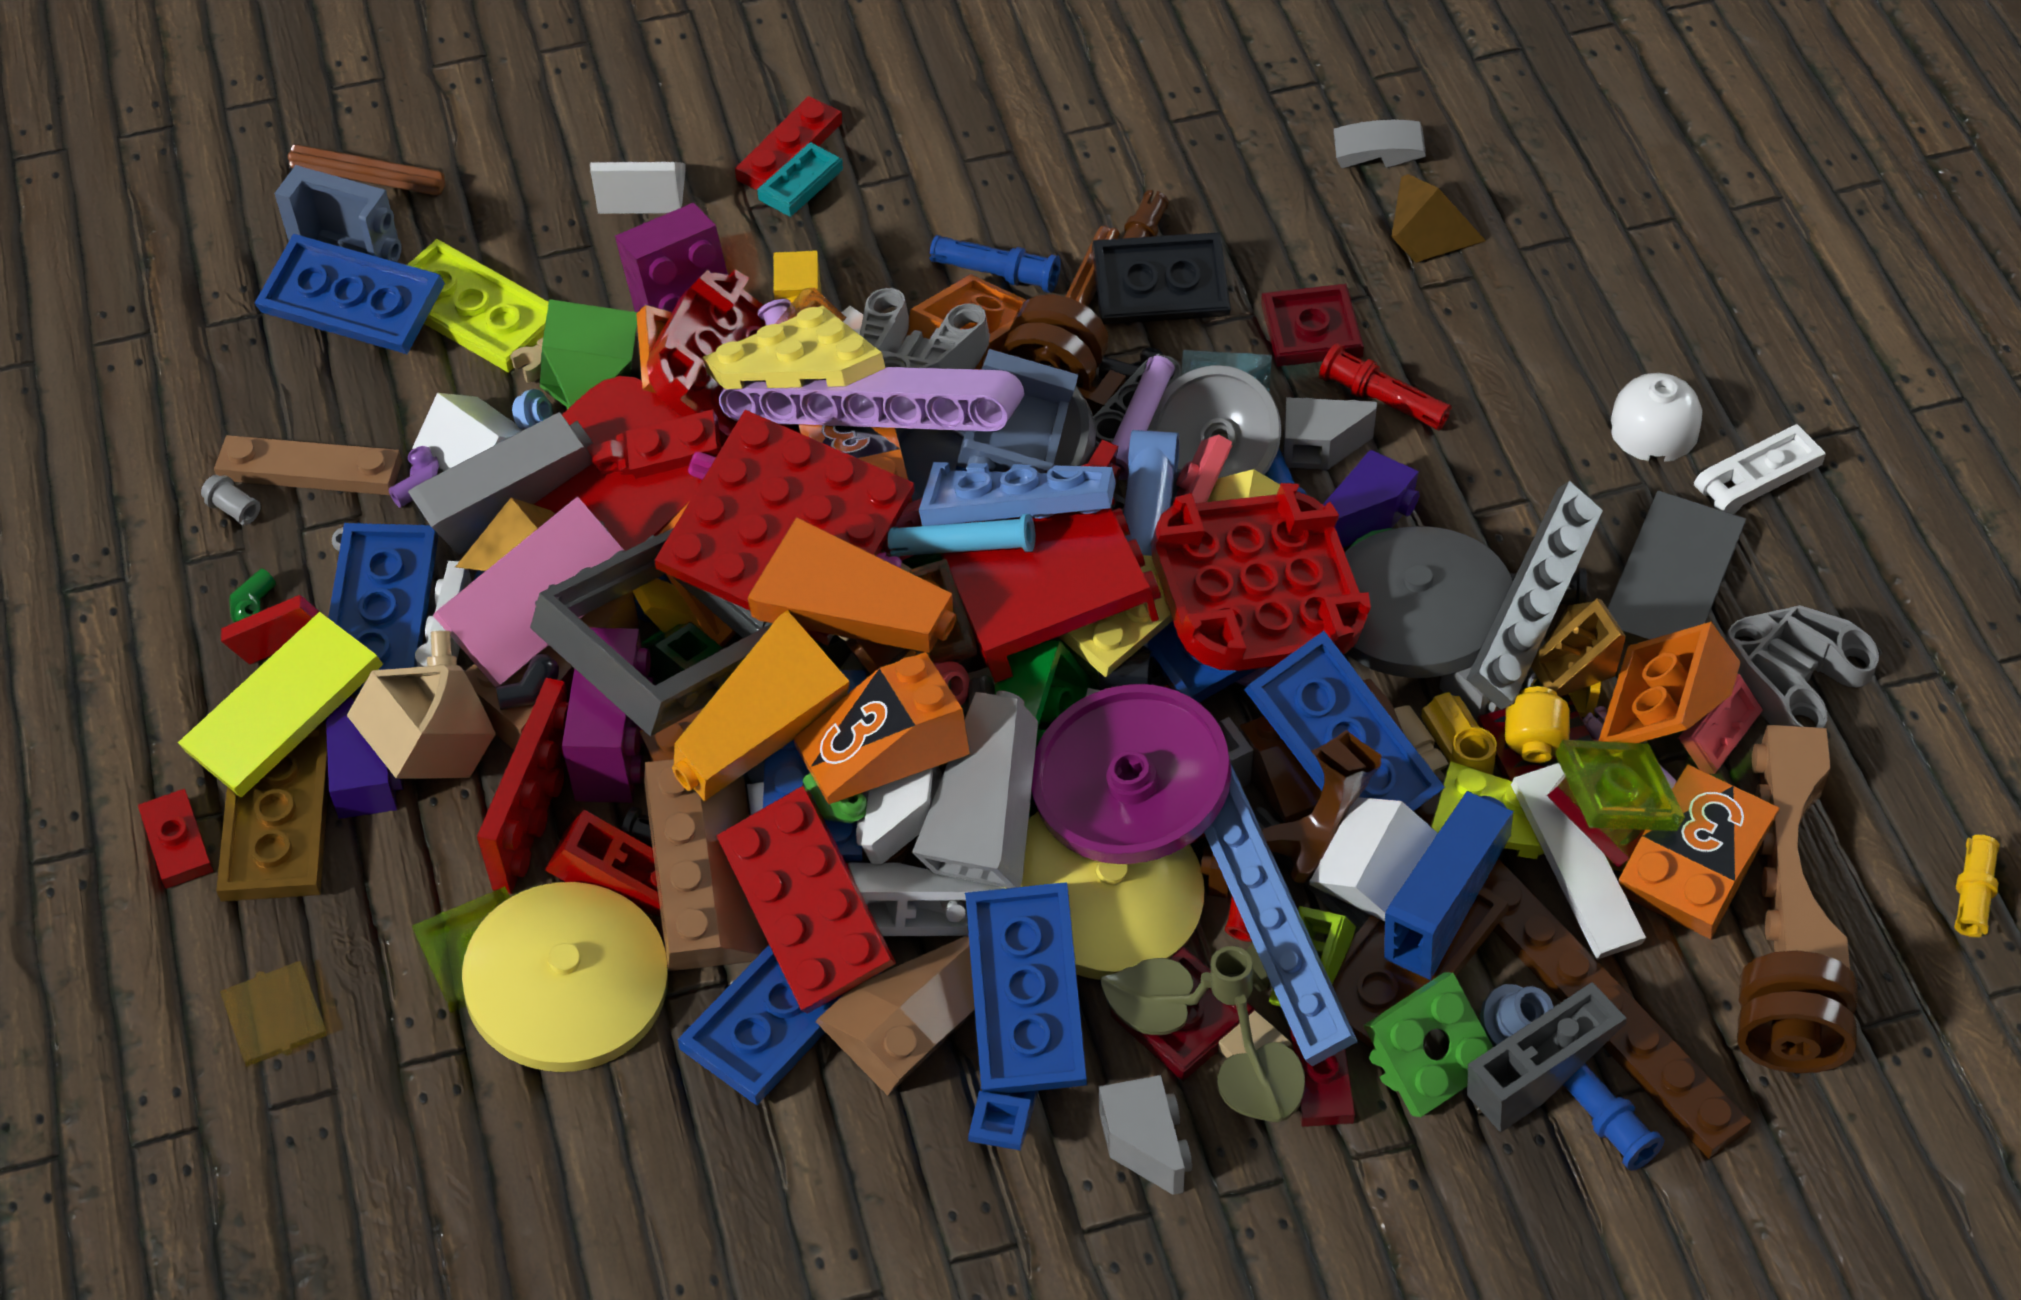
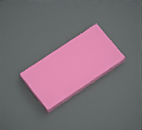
M577 496L438 609L433 616L446 631H450V636L495 687L501 686L548 646L530 628L536 608L535 601L538 600L539 593L548 589L549 585H557L575 576L586 567L592 568L624 549Z

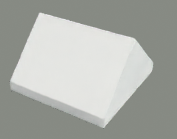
M590 163L598 214L670 213L682 207L685 163Z
M437 393L412 449L419 446L429 447L432 456L437 457L439 462L438 471L442 473L523 431V429H520L513 421L476 396Z
M1358 797L1346 813L1310 880V885L1385 921V912L1438 833L1402 801Z

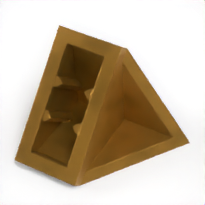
M1409 174L1401 177L1391 237L1415 263L1486 241L1438 187Z
M511 497L455 567L481 571L488 570L553 517L555 513Z
M1595 599L1593 602L1569 605L1543 646L1538 650L1531 668L1543 687L1553 689L1557 692L1558 696L1569 694L1616 676L1626 636L1602 600Z

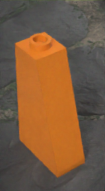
M797 517L748 596L751 617L759 621L774 623L779 615L788 610L805 630L927 653L931 652L938 639L942 641L947 639L957 618V615L953 613L952 593Z

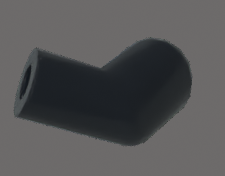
M547 654L536 655L531 659L521 682L496 686L500 710L535 704L545 679H558L559 666L557 662Z

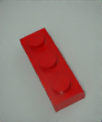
M808 96L735 168L736 180L757 190L808 143L812 142L820 146L842 124L841 111Z

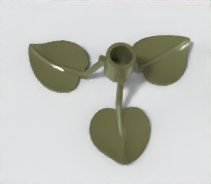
M1316 933L1313 940L1325 943L1324 934ZM1253 943L1246 950L1237 946H1226L1217 950L1211 958V973L1204 972L1201 974V983L1194 993H1192L1193 979L1189 971L1179 962L1171 959L1153 958L1143 960L1133 967H1127L1117 973L1101 977V987L1112 1011L1134 1030L1149 1035L1170 1034L1183 1028L1188 1018L1187 1005L1193 1006L1198 1004L1209 988H1211L1213 995L1222 1003L1236 1005L1246 1053L1232 1055L1221 1065L1218 1074V1089L1221 1097L1236 1112L1260 1120L1277 1123L1287 1120L1296 1112L1302 1101L1305 1085L1304 1070L1298 1056L1283 1043L1271 1042L1257 1050L1253 1044L1247 1010V998L1252 993L1253 985L1258 991H1264L1269 987L1272 992L1273 988ZM1317 952L1319 958L1321 959L1322 953Z

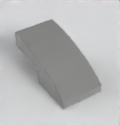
M1375 120L1334 128L1336 158L1341 169L1379 157L1382 158L1385 167L1388 168L1426 156L1423 128L1419 121Z

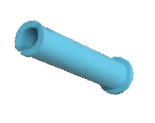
M1022 514L1020 519L902 528L892 527L888 532L889 550L896 548L891 550L890 554L891 556L898 557L1023 548L1025 552H1032L1035 546V526L1030 514Z

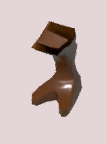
M1347 730L1326 744L1311 750L1317 757L1324 773V786L1321 797L1312 814L1298 821L1276 824L1262 829L1271 852L1291 857L1294 864L1291 876L1293 881L1297 883H1305L1312 878L1348 809L1367 787L1370 778L1381 766L1382 755Z

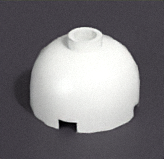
M1658 372L1643 374L1633 379L1619 392L1614 402L1611 416L1613 440L1623 451L1641 460L1649 461L1650 455L1657 457L1665 456L1664 462L1674 461L1687 455L1697 444L1702 422V408L1698 396L1686 381L1674 375Z

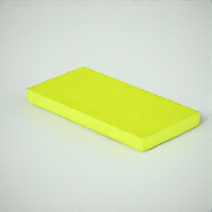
M439 239L432 242L407 264L408 266L440 274L445 282L424 324L509 373L514 368L510 355L515 350L526 346L533 347L537 345L539 339L543 338L549 304L547 300Z
M319 612L178 743L186 753L242 798L368 679L372 670H378L383 663L370 649Z

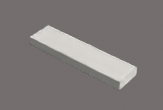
M1557 763L1514 777L1511 786L1596 960L1641 945L1646 936L1605 854L1547 796L1564 774L1560 764Z

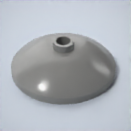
M1217 365L1194 369L1172 382L1162 395L1148 431L1179 433L1178 469H1182L1189 461L1192 462L1201 440L1220 433H1228V440L1232 441L1231 445L1233 446L1218 478L1252 469L1265 475L1278 452L1281 439V420L1274 399L1257 379L1237 368Z

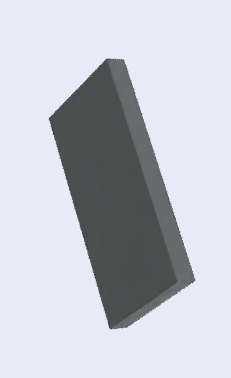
M1657 490L1608 606L1609 612L1626 636L1625 642L1636 644L1707 622L1740 539L1746 518Z

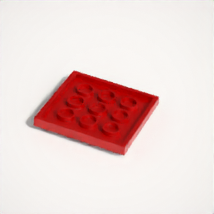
M744 410L655 558V566L657 570L750 611L748 596L796 517L875 556L881 552L888 540L889 530L895 527L914 494V482ZM805 630L812 639L828 645L833 637L832 634Z

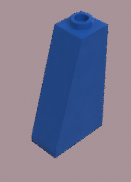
M1466 791L1385 912V960L1428 980L1432 979L1511 836L1513 811L1507 809L1502 802L1490 796L1480 797Z

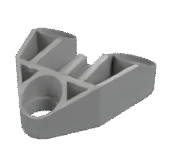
M894 288L879 289L867 298L860 336L882 352L885 367L975 369L989 345L990 335L985 310L979 305L966 303L952 308L940 327L936 328L931 338L926 339L923 338L922 332L914 330L911 335H907L910 320L905 297L900 290ZM889 307H897V309L892 312L881 313L883 310ZM968 323H978L973 328L961 329Z
M1801 605L1742 618L1731 625L1726 637L1727 644L1741 662L1737 674L1741 675L1763 709L1761 715L1770 725L1804 727L1794 718L1796 715H1804L1814 721L1816 728H1825L1827 722L1825 703L1807 683L1814 670L1817 672L1821 671L1840 684L1857 688L1865 686L1871 681L1879 661V652L1875 642L1862 629L1849 620ZM1747 636L1755 639V641H1740L1737 638ZM1852 656L1865 662L1867 668L1860 669L1855 667L1846 657Z

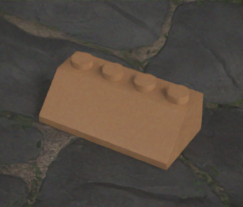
M674 759L645 762L644 784L668 972L754 961L767 947V939L716 836L749 817L744 775L704 802L694 789L688 791L679 783L672 770Z

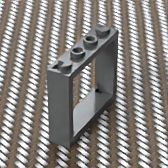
M673 528L657 536L652 535L645 542L627 551L621 550L610 559L592 568L586 567L575 576L557 585H549L548 589L539 593L538 600L535 601L536 608L530 626L539 637L650 737L705 707L773 624L759 621L751 617L749 610L673 577L743 639L654 686L579 619V617L665 575L666 573L656 569L654 560Z

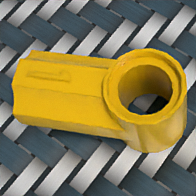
M1450 692L1435 696L1427 706L1422 708L1421 716L1449 764L1452 761L1493 775L1497 748L1495 737L1489 731L1478 726L1460 696L1451 695Z

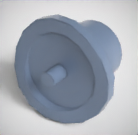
M1504 984L1491 991L1483 1001L1480 1013L1481 1025L1491 1044L1495 1047L1554 1008L1550 997L1537 987L1529 986L1522 988L1516 984Z

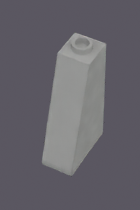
M558 412L409 490L408 493L430 526L458 555H461L471 548L511 497L535 504L593 464L592 456L586 449L593 442L578 421L569 425L562 414Z
M997 691L996 695L975 692L965 718L970 755L947 763L912 853L934 874L1005 888L1020 887L1023 880L1038 720L1024 706V700L1013 693Z

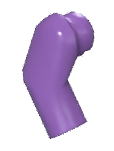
M419 446L409 452L408 461L412 464L409 477L388 489L391 498L399 508L413 501L408 493L409 490L436 476L438 473V459L432 456V452L427 446Z

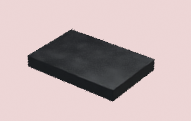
M1220 232L1093 240L1092 253L1099 312L1103 324L1229 316L1231 307Z

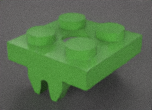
M1442 973L1363 1025L1375 1047L1371 1051L1369 1059L1371 1063L1381 1066L1385 1071V1074L1380 1076L1382 1083L1393 1091H1399L1410 1114L1414 1117L1424 1116L1467 1087L1468 1064L1493 1048L1454 973ZM1433 1029L1442 1030L1449 1040L1448 1052L1439 1060L1429 1058L1423 1047L1426 1034Z

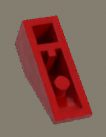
M583 810L563 833L545 871L565 882L588 883L610 889L632 901L643 912L661 917L653 848L590 812Z

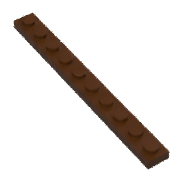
M1437 794L1413 811L1430 827L1439 799ZM1498 858L1483 886L1508 901L1509 906L1508 912L1493 931L1560 1002H1563L1593 982L1627 1018L1626 1024L1603 1045L1604 1049L1708 1159L1747 1133L1752 1121Z

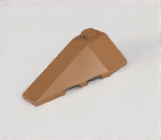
M969 935L864 981L847 991L816 1020V1023L887 1096L975 1013Z

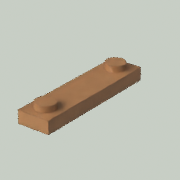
M226 435L214 471L216 475H226L232 478L234 482L390 495L388 489L396 483L402 459L400 451L394 449Z

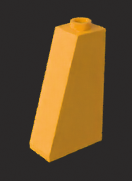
M788 610L779 615L674 744V765L672 770L675 777L686 790L691 791L694 789L704 802L793 741L794 737L848 694L850 681Z

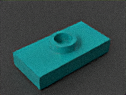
M810 142L757 189L758 200L791 217L843 170V160Z

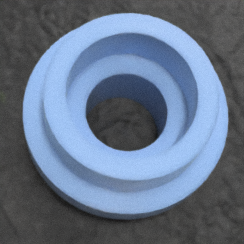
M531 389L526 390L514 400L512 413L516 425L520 429L525 430L552 416L553 409L550 401L542 391Z

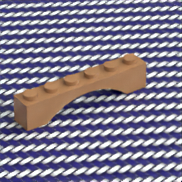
M1767 725L1762 743L1754 744L1752 752L1753 773H1760L1761 784L1757 785L1755 796L1780 808L1759 848L1760 855H1767L1768 867H1764L1762 873L1763 897H1770L1771 910H1767L1765 918L1766 939L1774 940L1775 952L1798 950L1819 953L1842 962L1850 969L1847 937L1829 920L1814 899L1803 875L1798 852L1799 824L1807 810L1821 796L1830 771L1827 728Z

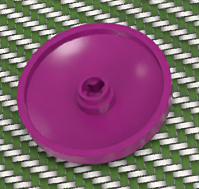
M1129 684L1115 686L1098 691L1077 701L1062 712L1047 728L1035 750L1032 794L1039 815L1046 828L1062 845L1083 857L1104 863H1143L1168 856L1184 848L1203 834L1220 813L1229 792L1231 761L1227 743L1219 724L1199 702L1179 691L1157 685Z

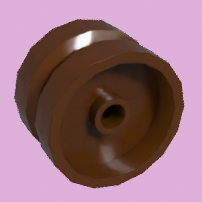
M1054 294L1036 295L1024 301L1015 316L1010 328L1011 331L1005 339L1000 352L1078 374L1076 386L1089 391L1096 376V369L1101 363L1108 347V332L1102 320L1089 307L1068 297Z
M1798 950L1773 952L1752 960L1743 967L1739 981V1003L1742 1008L1738 1016L1737 1043L1741 1052L1757 1064L1773 1070L1791 1073L1822 1072L1837 1068L1850 1060L1856 1049L1857 1023L1853 1015L1857 1008L1858 983L1853 971L1842 962L1823 954Z

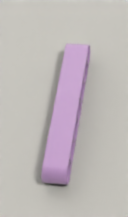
M886 367L852 384L840 387H828L826 379H804L803 387L767 388L765 380L744 381L745 385L742 389H723L719 396V404L722 411L735 421H738L744 410H747L777 424L992 432L998 431L1006 425L1024 396V388L1015 375L1002 370Z

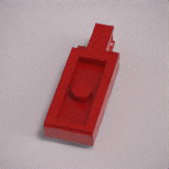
M712 409L628 430L626 433L622 432L616 435V441L609 440L591 446L593 464H595L602 475L619 471L621 475L633 474L635 479L689 466L695 452H702L717 457L721 450L718 417Z

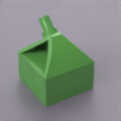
M549 299L542 342L540 388L568 409L589 389L603 380L618 376L631 377L637 331L636 314L638 312Z

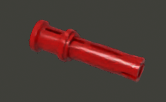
M1335 343L1330 348L1319 371L1320 379L1324 381L1332 379L1352 389V395L1356 397L1368 395L1412 418L1414 417L1437 431H1440L1450 415L1449 411L1452 409V405L1380 371V366L1377 365L1376 361L1368 359L1365 362L1345 352L1344 346L1339 343Z

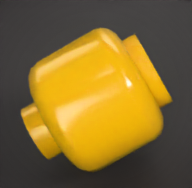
M1536 686L1521 690L1516 696L1515 702L1506 707L1505 740L1508 747L1514 752L1521 754L1524 760L1533 763L1549 761L1552 755L1562 752L1567 747L1570 737V710L1567 702L1558 696L1557 692L1547 687Z

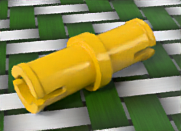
M1973 835L1972 839L1967 838L1963 873L1958 875L1956 890L1960 894L1954 928L1958 933L1968 937H1981L1982 933L1985 935L1988 933L1991 899L1998 892L1999 883L1994 875L2000 844L1995 838L1987 835Z

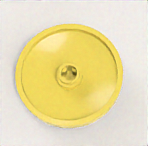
M1038 811L1028 820L1023 880L1020 887L1067 882L1076 975L1101 980L1103 976L1117 973L1127 967H1133L1143 960L1153 958L1169 959L1188 943L1199 922L1204 904V879L1200 872L1199 861L1190 844L1168 856L1148 862L1135 864L1104 863L1083 857L1062 845L1046 828Z
M557 882L536 886L522 891L498 905L487 915L474 932L468 944L462 968L465 1003L470 1018L480 1035L505 1057L521 1065L544 1071L573 1072L590 1069L625 1054L642 1040L654 1025L661 1012L667 993L668 971L665 947L657 928L650 918L637 905L621 894L598 885L580 882Z

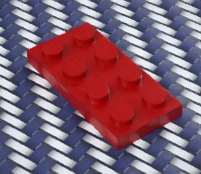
M551 678L545 679L477 834L493 891L512 894L518 877L526 875L530 865L531 846L535 837H541L546 828L547 808L552 797L557 798L562 790L564 768L566 766L562 742L569 705L564 681Z
M801 786L716 835L801 1011L808 1014L896 964L810 791L806 787Z

